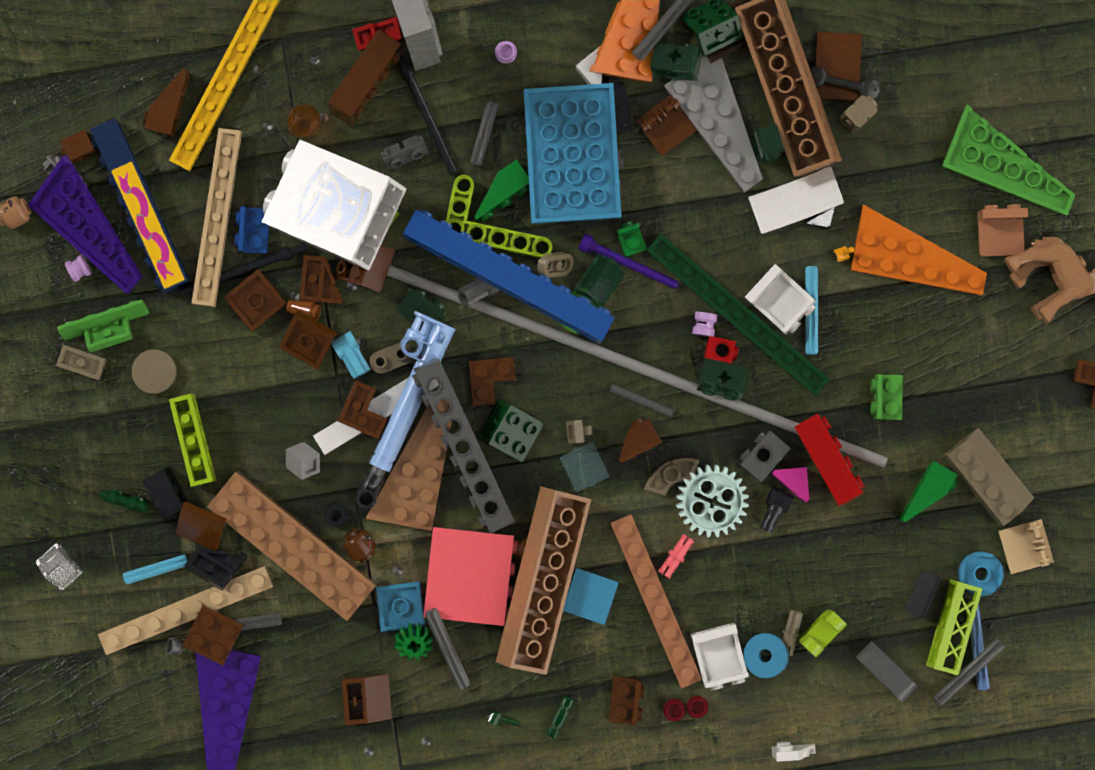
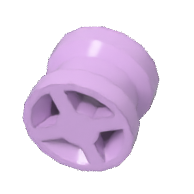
M82 255L77 256L74 261L65 262L67 271L74 282L79 281L84 275L89 276L92 274L87 261Z

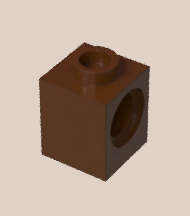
M82 130L60 141L63 146L60 148L62 155H67L73 164L98 153L90 140L89 132L86 130Z

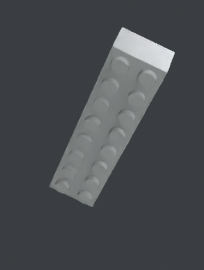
M392 0L415 71L440 63L439 56L443 55L428 1Z

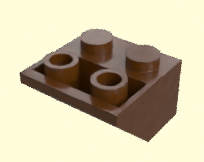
M381 245L369 271L340 259L334 278L381 293L395 250Z
M389 674L353 676L342 679L345 725L367 724L392 719Z

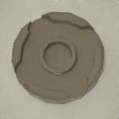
M147 350L141 353L135 359L132 366V378L135 384L142 391L150 394L165 392L174 384L177 377V366L168 353L161 350Z

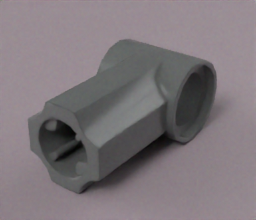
M478 278L457 290L461 304L466 307L475 304L485 297L490 298L501 291Z

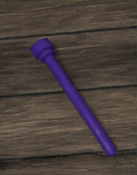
M584 234L578 250L584 253L587 251L591 253L593 251L673 289L678 288L679 283L677 280L597 244L592 236Z

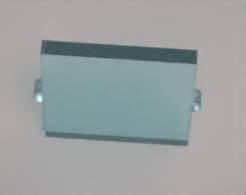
M593 442L580 448L575 447L574 451L559 457L576 493L589 486L594 487L596 483L610 477Z

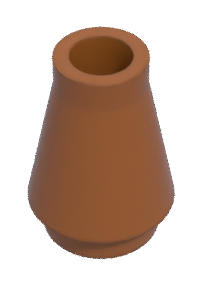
M290 299L287 303L286 312L295 315L299 310L318 321L321 305L317 304L316 301H295Z

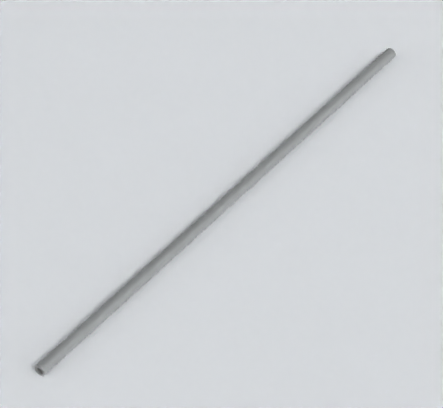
M390 265L387 276L461 304L456 290ZM480 300L468 306L798 435L795 426L800 423L485 301ZM839 439L842 448H840L841 452L882 468L885 467L888 457Z

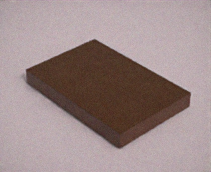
M817 32L815 66L823 68L829 76L859 82L862 34ZM828 84L817 88L821 100L855 102L859 98V91Z

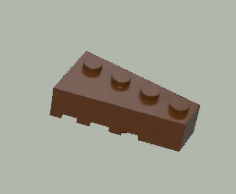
M378 29L328 101L329 113L352 128L356 120L363 113L368 101L376 94L379 84L384 82L389 75L391 65L393 63L396 64L402 56V52H400L401 44Z

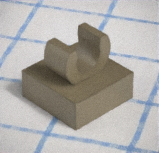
M582 420L566 422L568 444L584 442L585 435H593L592 426H583Z

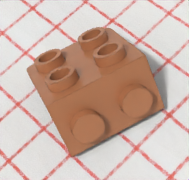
M1020 204L1007 205V209H998V205H987L985 209L977 212L980 256H1013L1024 252L1023 219L1028 217V208H1021Z

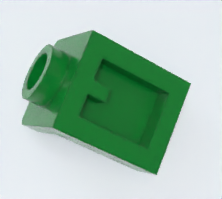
M632 221L620 225V229L616 232L625 257L647 250L639 224H633Z

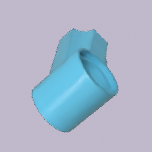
M351 331L333 340L332 346L339 358L343 359L354 379L371 370L360 352V346Z

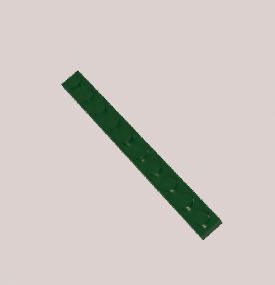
M661 233L648 247L647 253L811 394L817 396L830 381L829 377Z

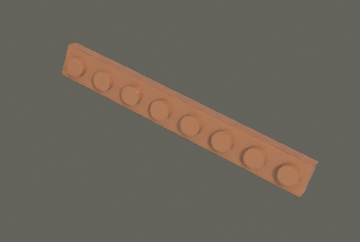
M630 514L611 522V526L681 689L702 680L632 515Z

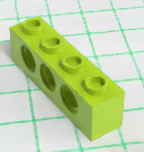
M187 394L169 399L190 486L195 487L217 481L195 394Z

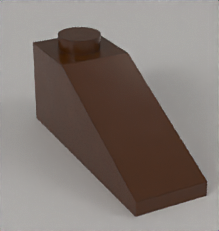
M182 69L151 104L149 111L145 112L143 124L147 131L174 138L191 74L187 69Z

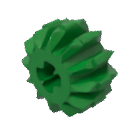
M410 622L408 628L401 626L400 633L395 635V649L399 650L400 657L406 655L408 661L412 657L419 661L420 655L427 657V651L432 649L431 642L433 641L432 635L428 634L429 629L427 627L421 629L420 623L416 627H412Z

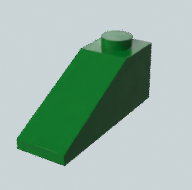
M930 461L898 520L901 522L909 521L947 495L949 491L952 492L958 483V480H956L958 474L935 461Z

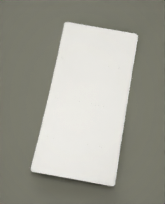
M831 166L749 197L762 234L806 219L844 203Z

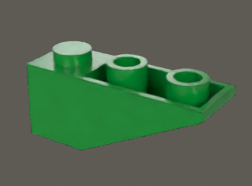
M517 159L497 173L475 215L477 222L479 220L483 222L494 215L492 211L498 207L501 209L507 207L512 203L511 198L517 194L522 196L529 191V177Z

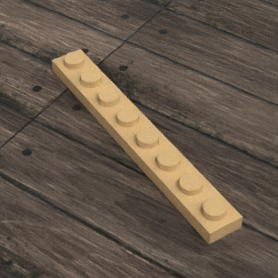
M218 129L192 297L193 305L216 307L242 132L239 130Z
M266 566L230 580L223 591L212 587L102 632L98 636L105 654L108 655L196 619L203 605L218 610L274 587Z

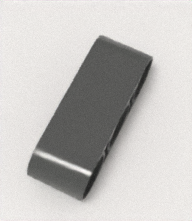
M872 641L856 656L857 660L901 702L918 687Z

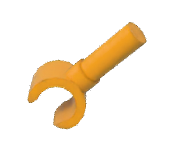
M843 246L833 250L837 256V262L850 259L849 254L854 252V248Z

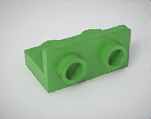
M876 374L874 379H871V392H874V401H871L870 412L871 415H874V420H902L903 375Z

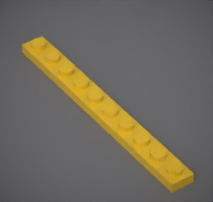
M253 0L169 159L170 162L191 171L280 0Z

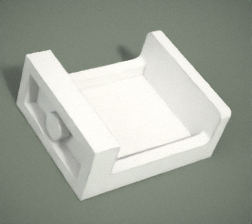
M776 264L745 296L749 302L785 334L788 332L792 334L801 325L798 321L804 315L808 317L815 310L814 304L817 302Z
M735 623L691 634L704 687H710L711 691L723 688L724 683L732 682V685L745 682L744 678L749 677Z

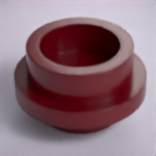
M693 696L688 700L686 709L691 717L702 718L708 713L709 704L704 697Z
M670 699L663 707L665 717L674 722L681 720L686 712L685 705L679 699Z

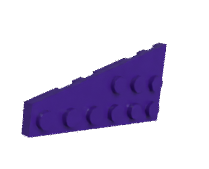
M62 156L28 206L120 289L129 294L143 276L68 156Z
M231 650L225 664L222 666L196 653L207 770H236L261 656Z

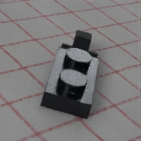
M608 76L609 83L614 84L617 134L633 131V125L624 81L618 82V77Z

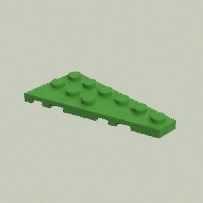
M965 105L941 167L1060 215L1067 216L1075 194L1056 178L1048 174L1042 166L1030 159L1024 151L1005 135L994 129L983 117L981 118L969 105Z

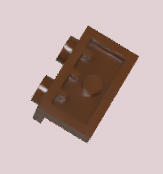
M613 676L609 722L636 726L637 721H641L642 708L638 707L639 698H644L645 685H641L640 679Z

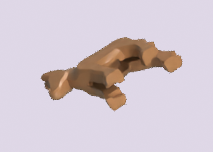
M1043 237V240L1035 239V242L1031 243L1033 247L1004 259L1012 273L1009 277L1018 289L1026 284L1027 277L1035 268L1041 266L1049 267L1059 290L1030 308L1038 320L1043 318L1046 325L1063 305L1071 300L1085 298L1095 293V268L1088 272L1085 269L1086 262L1080 255L1077 256L1069 245L1057 237Z

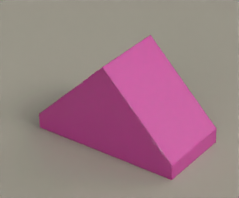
M807 467L777 469L770 472L772 476L798 498L807 503L809 500Z

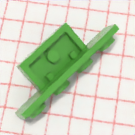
M143 300L131 301L117 308L113 307L98 314H91L76 321L66 322L57 328L65 341L84 335L87 349L91 353L133 339L129 320L148 315L149 309Z

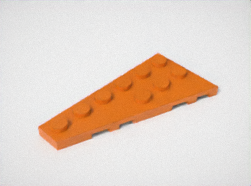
M620 0L617 3L606 29V36L602 46H599L596 60L591 65L589 72L646 83L652 82L655 46L640 61L632 53L658 22L660 0Z
M864 204L862 205L850 271L983 295L987 276L986 272Z

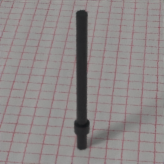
M402 52V56L398 61L401 69L399 72L403 80H406L449 174L453 175L458 172L456 165L413 76L415 75L412 66L408 65Z
M302 243L291 248L287 246L279 249L280 252L222 272L219 283L281 260L285 262L293 259L292 256L309 251L307 244ZM195 283L181 287L180 292L182 296L193 293Z

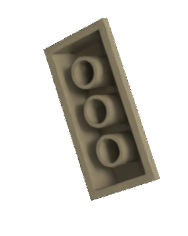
M976 428L943 455L1000 526H1005L1034 499L1033 495L979 428Z

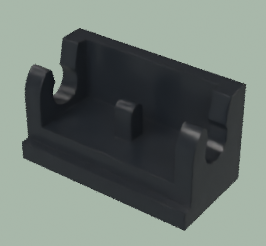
M171 467L161 469L142 480L162 520L181 512L184 502H188Z

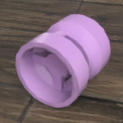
M695 312L694 319L696 320V325L693 327L692 334L714 337L715 330L713 326L717 321V315Z

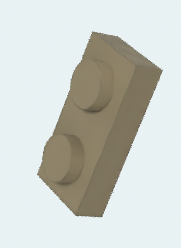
M63 345L56 366L100 380L107 359Z

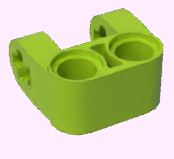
M827 609L801 635L799 641L814 657H817L847 624L834 611Z

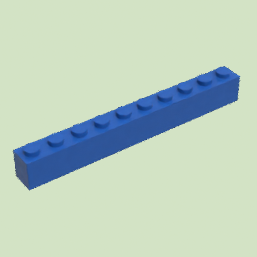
M422 209L421 211L415 210L402 234L403 238L598 344L603 341L614 320V317L610 316L611 312L609 310L590 305L591 301L583 296L577 298L571 294L572 291L562 285L559 287L551 283L552 280L542 274L540 276L533 274L530 267L511 262L512 258L504 253L499 255L493 252V248L484 242L478 244L472 240L473 237L463 231L458 233L452 229L453 226L443 220L440 222L434 220L431 213Z

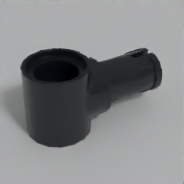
M773 486L765 503L768 510L760 528L772 533L780 515L782 516L783 513L788 512L794 495Z

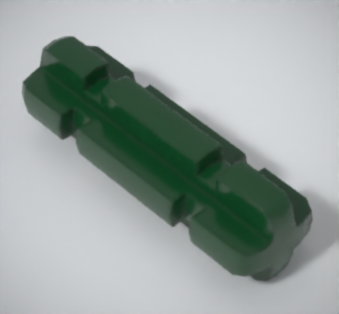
M563 696L560 702L561 706L558 707L551 721L552 725H549L546 731V735L553 739L558 737L559 729L563 727L569 714L568 710L574 704V699L568 696Z

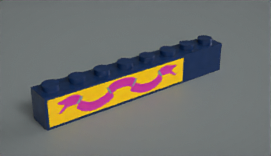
M113 118L91 128L92 136H90V140L94 148H99L102 156H99V160L103 168H108L111 176L108 177L112 188H117L119 192L118 202L121 208H126L128 212L127 222L132 230L135 229L137 232L136 242L141 250L144 249L147 257L144 259L149 270L153 269L156 278H154V282L158 290L170 293L190 284L191 280L119 121Z

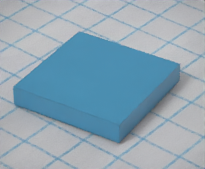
M576 568L563 611L605 625L619 582Z
M420 581L375 587L381 632L399 630L401 626L408 628L409 622L412 624V627H416L418 623L421 624V627L426 626L425 617H423L424 606Z

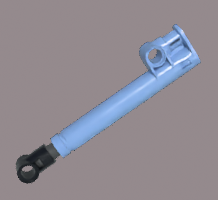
M415 311L416 318L411 328H408L401 340L400 349L407 356L417 360L413 368L437 357L441 362L456 329ZM409 340H415L417 343L416 349L412 352H408L405 348ZM412 369L375 449V454L369 462L372 464L371 470H367L359 489L355 492V501L362 509H370L376 504V498L385 480L383 476L386 471L390 472L393 466L392 463L395 461L423 401L421 396L425 395L422 386L417 388L412 375L416 374L414 369ZM370 493L371 500L369 502H360L361 494Z

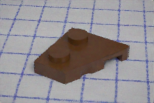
M304 255L299 300L343 305L341 294L327 258Z

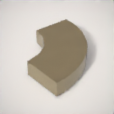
M680 458L661 465L649 477L644 490L666 496L669 488L674 484L683 481V478L691 479L690 471L696 474L700 460Z

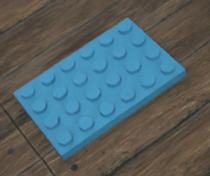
M614 84L524 89L531 223L542 224L622 218Z

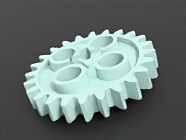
M708 464L705 467V471L697 467L698 474L696 475L690 471L691 479L683 478L686 486H678L683 493L676 495V498L682 500V502L676 504V507L683 508L678 513L680 517L686 516L683 523L686 525L691 522L689 527L691 531L697 527V534L701 535L705 531L707 537H710L711 532H714L715 536L719 537L721 530L727 535L728 527L736 530L733 523L742 524L739 516L747 515L742 508L749 507V504L743 502L749 495L742 493L747 488L745 485L739 486L742 479L740 477L734 479L736 474L734 471L727 475L728 468L725 466L719 471L717 464H715L713 470H711ZM705 481H710L712 484L708 492L701 490V485ZM726 489L732 490V497L729 500L722 499V492ZM694 493H700L711 499L715 496L718 502L730 505L731 508L726 509L715 503H712L710 506L707 500L694 496ZM702 502V511L693 512L692 507L694 503ZM723 510V518L715 521L713 519L714 512Z

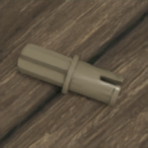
M796 610L790 611L786 629L782 631L784 633L783 643L788 649L789 656H793L797 637H800L798 632L803 613Z

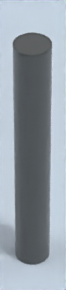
M612 384L609 392L670 418L673 415L674 409L615 384Z

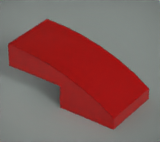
M394 17L376 24L370 23L352 29L358 51L365 50L378 29L397 42L404 40L398 18Z

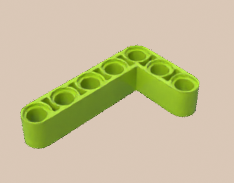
M460 175L455 179L446 217L447 223L451 225L458 224L461 227V231L469 235L474 229L482 230V238L472 240L478 244L484 242L495 250L540 259L544 254L538 253L536 246L544 242L549 247L545 254L552 253V243L545 237L468 221L474 194V182L467 175ZM461 181H468L470 183L468 191L462 192L458 189ZM461 202L466 205L463 213L454 212L453 207L456 203ZM497 233L505 236V241L500 245L492 241L493 236ZM516 239H525L527 242L524 249H517L514 246Z

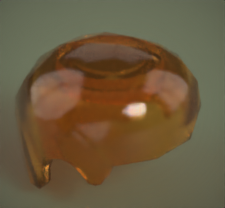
M308 104L294 107L286 120L290 134L298 138H310L318 132L321 125L318 111Z

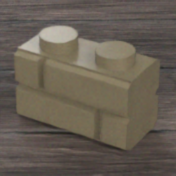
M862 95L839 117V121L851 134H855L878 112L876 108L878 105L870 96Z

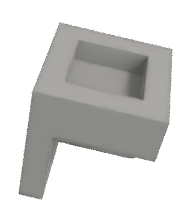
M305 442L286 449V468L301 480L320 472V453Z

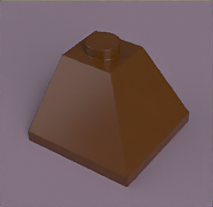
M641 417L630 423L632 427L627 430L618 458L620 463L662 443L649 419L644 421Z

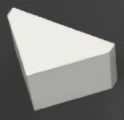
M598 48L576 65L577 72L588 85L601 84L602 74L589 72L591 65L596 60Z

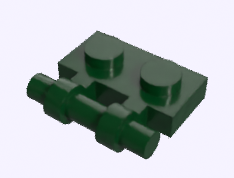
M113 488L111 491L101 490L99 498L107 503L126 507L132 511L149 512L151 504L145 503L146 498L137 495L130 496L129 498L124 496L125 492Z

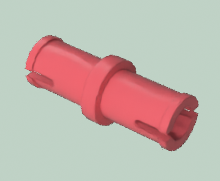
M685 534L681 535L682 537L674 549L668 552V558L658 570V572L662 575L665 574V577L669 579L680 562H684V556L695 542Z

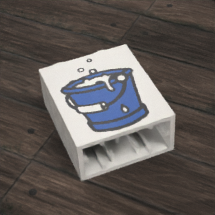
M299 140L296 149L290 150L284 157L282 163L284 175L277 190L271 191L264 201L263 212L265 216L262 222L285 235L369 271L406 192V188L389 176Z

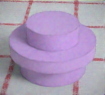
M509 41L500 42L495 48L497 60L504 64L513 62L517 56L516 46Z

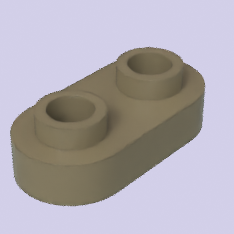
M564 252L547 253L538 260V272L549 278L566 276L572 270L574 260L572 255Z
M400 343L373 353L369 364L373 371L382 374L409 364L412 358L407 355L404 358L397 356L398 351L401 350ZM406 344V350L412 352L411 347ZM378 358L384 359L385 363L383 366L377 365L376 361Z

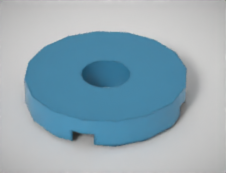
M983 551L973 552L967 555L960 563L958 569L959 582L982 588L981 596H988L1001 586L1004 578L1003 566L990 553ZM980 567H983L987 572L983 580H978L975 576L976 570ZM965 588L967 592L974 595L975 591Z
M761 633L752 637L744 649L746 667L752 674L760 678H771L785 670L789 659V652L783 643L784 641L771 633ZM764 649L771 652L772 657L769 662H765L761 657Z

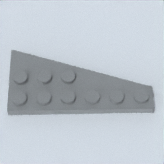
M703 56L664 85V88L674 99L676 98L679 101L681 109L697 128L698 133L745 193L763 178L723 60L721 58L710 64L707 56Z

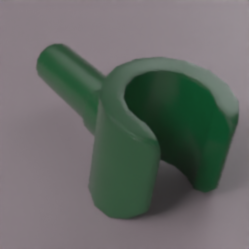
M492 711L487 718L488 722L496 727L500 721L514 726H519L520 721L507 718L498 711Z

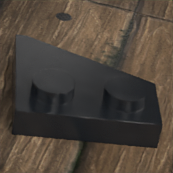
M198 548L185 564V569L223 591L246 561L247 554L240 552V555L229 554L223 550L211 551Z

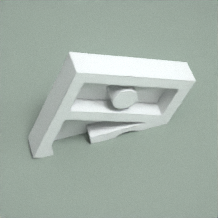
M778 742L777 746L772 747V756L777 762L801 760L804 757H808L809 754L816 753L815 744L790 745V742Z

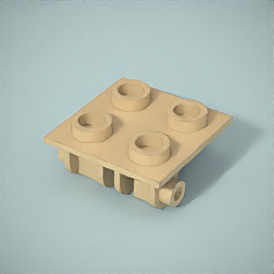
M1042 519L998 531L1010 574L1039 566L1050 565L1049 563L1054 562Z

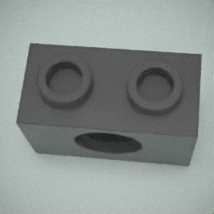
M762 431L754 440L756 443L755 447L752 450L748 448L740 457L742 462L739 465L759 482H762L791 449L771 431H767L766 434ZM762 448L766 449L769 453L768 459L764 462L760 461L757 457L758 451Z

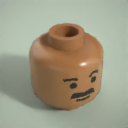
M13 196L0 203L1 226L6 225L10 229H15L29 221V215L32 212L26 200Z

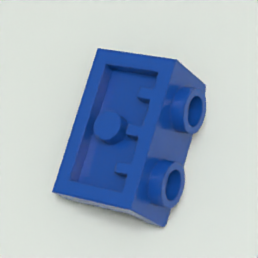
M241 206L240 212L237 211L236 225H239V234H235V247H238L239 252L268 254L269 226L262 222L265 216L263 209Z

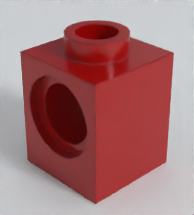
M709 336L704 359L731 364L732 360L737 359L739 347H735L736 341ZM720 344L725 345L728 349L725 357H720L716 353V347Z

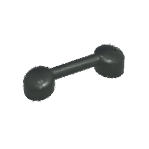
M819 66L810 67L816 88L828 84L859 91L860 97L862 95L870 96L874 100L881 93L880 83L873 78L865 79L860 83L829 76Z

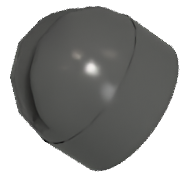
M170 637L166 646L167 654L173 656L180 655L184 651L181 649L184 642L179 638Z

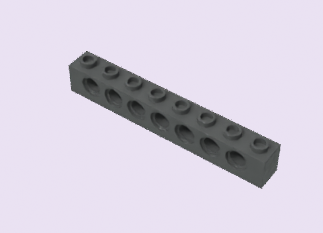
M437 357L413 368L416 373L412 375L417 388L422 386L425 395L421 397L426 407H432L435 414L431 416L436 429L441 427L444 433L441 436L445 448L450 447L454 454L450 459L455 469L459 467L463 475L459 478L464 489L469 488L472 496L469 497L474 509L479 508L482 514L478 519L483 529L488 528L489 532L492 533L514 523L511 512L439 358ZM431 380H438L440 387L436 391H431L427 387L428 383ZM442 400H446L450 404L446 411L437 409V404ZM450 421H457L459 427L456 431L447 430V424ZM460 441L468 443V448L463 452L456 449V445ZM470 461H475L478 463V467L475 471L469 472L465 468L466 464ZM480 481L487 483V488L482 492L475 490V485ZM487 502H495V510L488 512L484 509Z

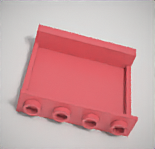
M433 527L423 617H426L425 613L427 610L436 608L441 619L504 626L510 608L506 607L507 598L512 599L513 585H509V578L514 576L516 563H512L511 560L512 553L516 554L518 540H514V535Z

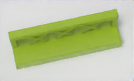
M950 579L926 666L959 675L982 588ZM965 588L975 591L973 600L967 604L962 598ZM965 610L968 616L967 621L959 625L957 615ZM959 632L962 638L961 643L953 647L951 637ZM953 654L956 660L953 669L944 667L945 658Z

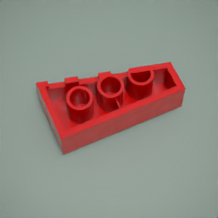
M816 414L796 425L795 429L838 506L842 507L865 494L862 489L865 485L859 475L855 476L851 468L854 466L849 457L842 455L840 451L842 445L837 436L832 437L828 429L832 427L825 416L821 418L819 414Z

